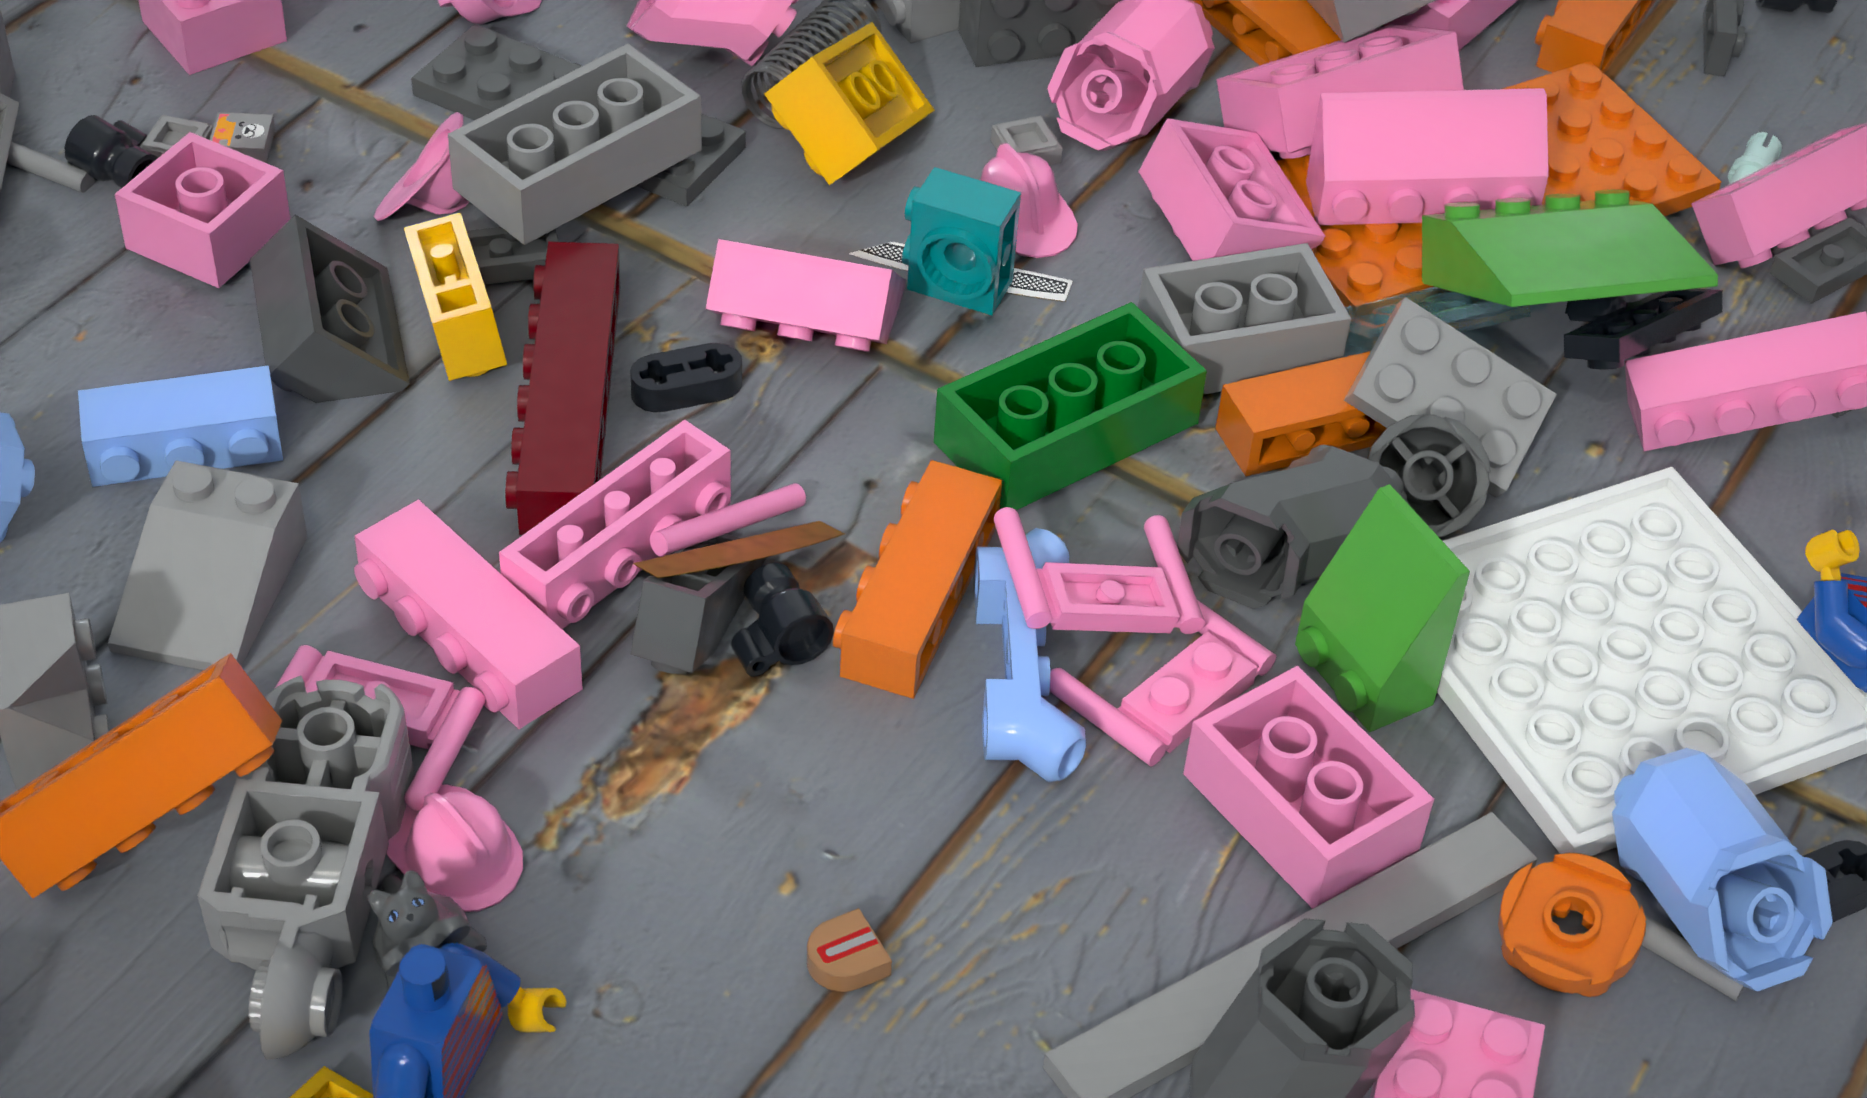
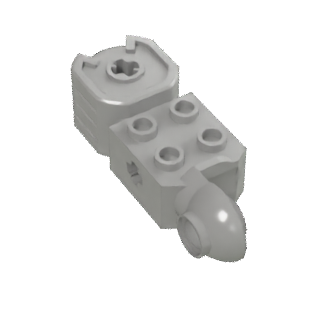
M298 676L284 682L265 696L266 700L282 719L272 745L275 751L267 761L251 772V779H236L197 895L211 947L231 962H239L256 970L250 994L249 1023L253 1031L260 1032L261 1049L266 1060L286 1057L305 1047L315 1036L331 1037L334 1033L340 1014L343 989L342 974L337 968L356 962L371 909L369 894L377 888L389 845L388 840L399 831L406 809L404 796L415 773L404 708L395 693L385 684H379L374 689L376 698L373 700L365 695L364 686L344 680L316 681L317 691L307 693L302 676Z

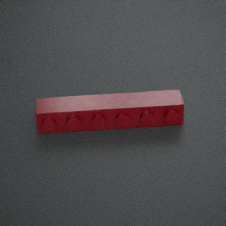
M548 241L545 265H535L534 299L540 300V304H530L528 315L529 339L535 340V344H524L523 378L524 380H530V384L519 385L517 417L518 422H524V428H513L511 443L512 464L519 465L518 471L507 472L505 488L506 508L517 509L519 535H524L601 480L620 298L619 244Z

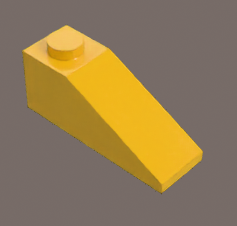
M461 212L404 227L448 380L480 376L491 369L507 365L491 303Z

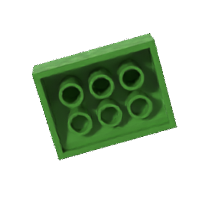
M1598 190L1595 191V200L1580 201V195L1550 194L1545 196V205L1530 206V199L1503 198L1495 200V209L1480 210L1479 203L1445 204V213L1422 215L1423 284L1510 307L1718 286V274L1652 203L1630 200V191Z

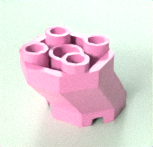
M639 0L626 27L648 41L724 48L735 57L753 66L765 51L769 42L767 38L770 34L773 33L775 36L780 37L790 26L797 13L790 5L795 4L798 0Z
M1123 0L1116 3L1079 43L1065 48L1047 88L1051 102L1057 105L1060 115L1057 121L1061 132L1097 151H1106L1147 135L1183 94L1197 88L1215 49L1212 41L1213 31L1210 22L1205 19L1201 5L1191 0Z

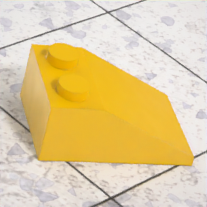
M873 22L812 56L764 93L771 103L775 119L782 127L791 131L804 149V156L810 168L818 175L823 176L829 186L935 111Z

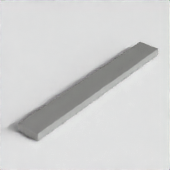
M1491 812L1045 1053L1043 1069L1066 1098H1130L1193 1062L1195 1054L1257 969L1262 949L1304 918L1325 920L1323 929L1345 931L1347 922L1368 924L1394 948L1398 949L1504 890L1512 877L1521 868L1532 862V868H1534L1538 858Z

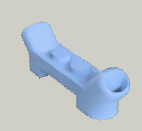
M1034 528L1026 534L1036 568L1042 569L1045 562L1069 563V551L1060 537L1051 531ZM977 546L974 566L976 624H1002L1005 679H986L982 714L984 759L1019 760L1049 783L1063 780L1073 773L1083 759L1086 749L1085 728L1041 697L1049 696L1050 659L1049 656H1038L1037 647L1045 646L1046 626L1039 629H1032L1027 626L1002 547Z

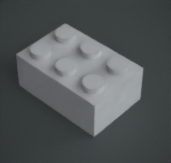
M1308 243L1143 269L1138 308L1207 370L1203 394L1220 392L1224 384L1334 360L1344 356L1351 317Z

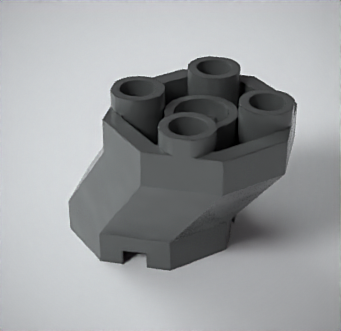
M1319 445L1312 448L1307 456L1292 461L1286 470L1230 483L1192 498L1181 515L1178 550L1187 564L1194 557L1203 571L1198 578L1208 591L1256 609L1267 605L1274 596L1281 594L1280 600L1292 597L1301 584L1319 580L1377 490L1390 484L1406 501L1401 494L1404 489V483L1394 470L1383 467L1380 463L1334 446Z
M1304 918L1262 949L1257 969L1193 1057L1190 1071L1189 1098H1363L1410 1034L1415 1018L1414 999L1411 1001L1410 992L1413 983L1412 963L1368 924L1347 922L1345 931L1323 929L1325 920Z

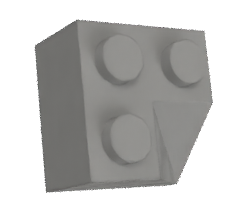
M69 593L0 605V737L16 791L110 731L107 714L96 716L95 706L107 704L101 665L87 666L86 660L96 659L89 618L76 620Z

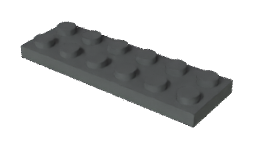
M474 24L411 78L413 96L455 113L458 112L472 120H477L582 67V65ZM701 113L702 150L636 186L687 207L746 148V131Z

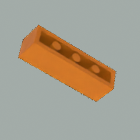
M1191 0L1201 5L1205 19L1216 30L1259 66L1341 40L1307 0Z
M1559 0L1554 15H1545L1538 28L1535 44L1541 46L1536 67L1553 73L1591 61L1605 73L1656 0Z
M1371 351L1224 384L1222 386L1215 429L1245 477L1288 467L1292 461L1307 456L1312 448L1323 444L1334 446L1347 452L1371 447L1387 428L1344 401Z
M931 460L920 482L911 481L903 497L899 523L894 524L890 522L887 525L880 543L879 561L876 567L868 565L862 573L857 588V604L853 611L845 609L837 622L833 646L841 649L840 677L914 699L974 575L977 546L987 547L996 529L994 516L1000 509L1002 480Z
M229 653L0 801L1 861L32 899L55 884L61 891L73 887L95 869L97 863L94 859L114 846L120 853L132 849L154 831L156 825L153 821L172 809H175L179 815L193 810L214 792L215 787L212 784L234 770L239 777H242L261 766L275 751L272 745L282 719L234 656Z

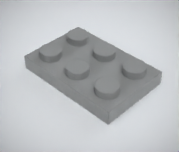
M1405 297L1395 306L1344 401L1386 428L1410 415L1420 414L1437 415L1443 418L1449 417L1460 421L1478 436L1489 457L1490 484L1487 492L1497 498L1507 491L1557 394Z

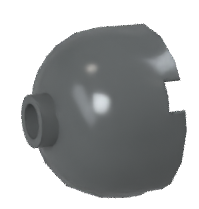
M1410 415L1388 426L1370 447L1367 459L1380 463L1381 466L1388 467L1399 475L1404 483V489L1401 494L1411 508L1439 538L1445 537L1468 525L1484 506L1490 484L1489 457L1478 436L1460 421L1437 415Z

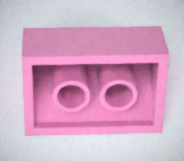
M1167 118L1138 171L1152 193V198L1160 206L1172 226L1174 234L1180 239L1192 261L1308 243L1312 250L1319 246L1325 238L1324 233L1256 132Z
M718 239L706 309L722 315L720 322L722 326L755 331L757 321L779 325L778 336L812 342L813 333L816 331L836 335L834 346L869 352L871 342L887 344L904 294L906 280L891 269Z

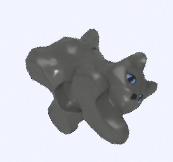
M413 870L407 871L403 880L393 874L386 875L382 881L383 892L373 890L369 894V903L379 919L372 944L376 961L385 972L388 990L399 971L401 959L416 945L425 944L440 948L445 944L457 943L482 952L487 948L485 937L469 924L465 911L451 897L428 892L419 874Z

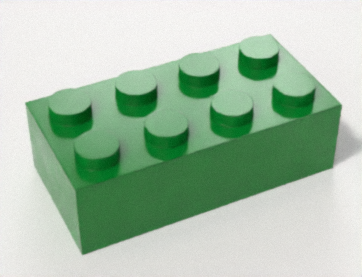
M1130 302L938 388L933 442L958 468L1002 480L1000 509L1010 507L1018 510L1198 424L1207 370L1133 302Z

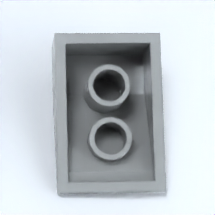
M176 460L150 504L108 641L110 652L199 670H205L231 653L242 666L307 539L299 483Z

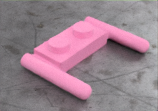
M1010 507L1002 508L996 512L994 516L995 527L1026 624L1029 628L1039 629L1051 623L1053 630L1170 634L1173 628L1177 627L1184 634H1193L1205 626V620L1170 525L1165 517L1154 515L1148 518L1144 524V531L1157 567L1045 562L1043 568L1040 569L1035 566L1018 512Z
M1197 600L1205 620V626L1198 631L1202 636L1125 696L1119 708H1115L1062 668H1054L1050 671V692L1152 767L1162 759L1166 751L1168 753L1172 752L1190 737L1193 721L1236 699L1254 684L1255 677L1258 674L1260 676L1265 675L1272 668L1276 660V654Z
M302 645L298 648L276 685L278 687L284 682L302 676L306 692L309 693L317 691L316 681L344 680L364 686L365 695L373 700L376 698L374 689L379 684H385L398 697L404 708L409 744L428 749L404 796L406 805L418 812L423 808L425 796L430 793H438L486 701L485 696L479 690L472 687H464L461 691L455 690L453 682L332 651H327L325 656H322L317 649L308 645Z

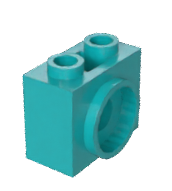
M934 167L921 188L913 187L905 206V219L911 221L910 234L905 242L902 254V263L908 265L907 290L993 315L1013 282L1021 192Z

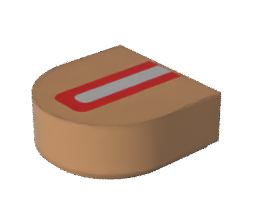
M859 908L818 925L810 934L807 943L808 971L819 985L827 989L839 992L853 991L891 976L892 960Z

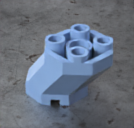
M1684 748L1640 762L1635 773L1623 777L1614 792L1616 806L1612 812L1620 866L1635 880L1647 885L1697 956L1728 978L1746 988L1760 991L1803 976L1813 960L1812 957L1804 955L1814 937L1824 940L1833 923L1825 868L1814 860L1801 856L1797 848L1791 844L1744 781L1704 752Z

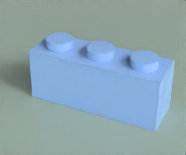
M269 365L78 390L81 440L92 487L166 477L176 460L219 469L283 461Z

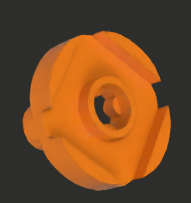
M1579 853L1554 855L1553 862L1541 863L1532 868V862L1521 868L1509 881L1502 897L1498 928L1502 939L1501 950L1504 959L1509 965L1519 969L1523 975L1533 982L1554 991L1579 993L1587 997L1600 996L1607 992L1613 982L1624 977L1632 968L1638 958L1645 935L1646 917L1642 905L1639 909L1637 900L1630 892V882L1619 870L1607 862ZM1570 910L1577 911L1583 915L1582 926L1589 929V931L1584 934H1565L1560 931V926L1552 921V917L1565 918Z

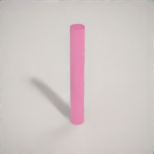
M793 483L655 531L650 536V545L654 553L662 557L800 508L806 502V495L799 484Z

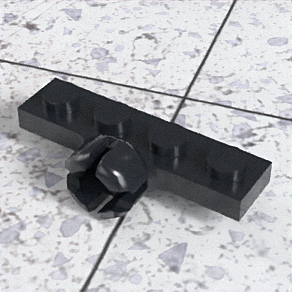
M1696 288L1656 292L1635 302H1627L1625 296L1568 301L1565 313L1568 314L1570 321L1590 323L1564 334V358L1587 360V367L1591 369L1608 370L1623 367L1624 360L1633 356L1647 355L1651 352V347L1657 344L1676 341L1677 334L1684 331L1698 330L1701 328L1702 322L1722 313V290Z

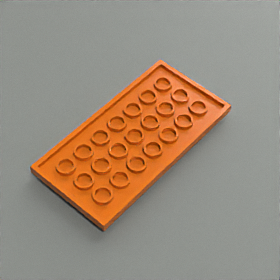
M1591 61L1503 88H1544L1547 95L1549 176L1541 205H1545V196L1550 194L1580 195V201L1595 200V191L1617 189L1630 191V200L1652 203L1663 216H1667L1693 207L1691 203L1720 188L1721 181ZM1310 154L1303 157L1276 161L1316 221L1306 185ZM1422 223L1318 225L1325 238L1319 246L1312 249V252L1350 315L1352 324L1393 311L1395 306L1405 297L1417 303L1449 291L1429 286L1422 282Z

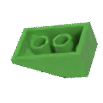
M1390 484L1377 490L1305 599L1295 642L1303 661L1319 672L1334 690L1341 706L1345 710L1352 712L1369 733L1433 706L1470 570Z

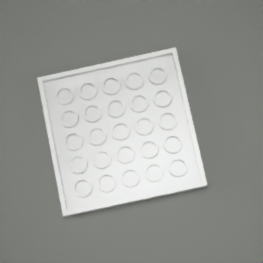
M1673 467L1443 540L1447 547L1470 570L1437 693L1560 854L1579 853L1594 856L1617 847L1612 812L1616 806L1614 792L1621 779L1627 775L1634 774L1642 761L1684 748L1701 751L1744 781L1751 792L1757 795L1867 753V693L1852 683L1797 620L1802 612L1800 608Z

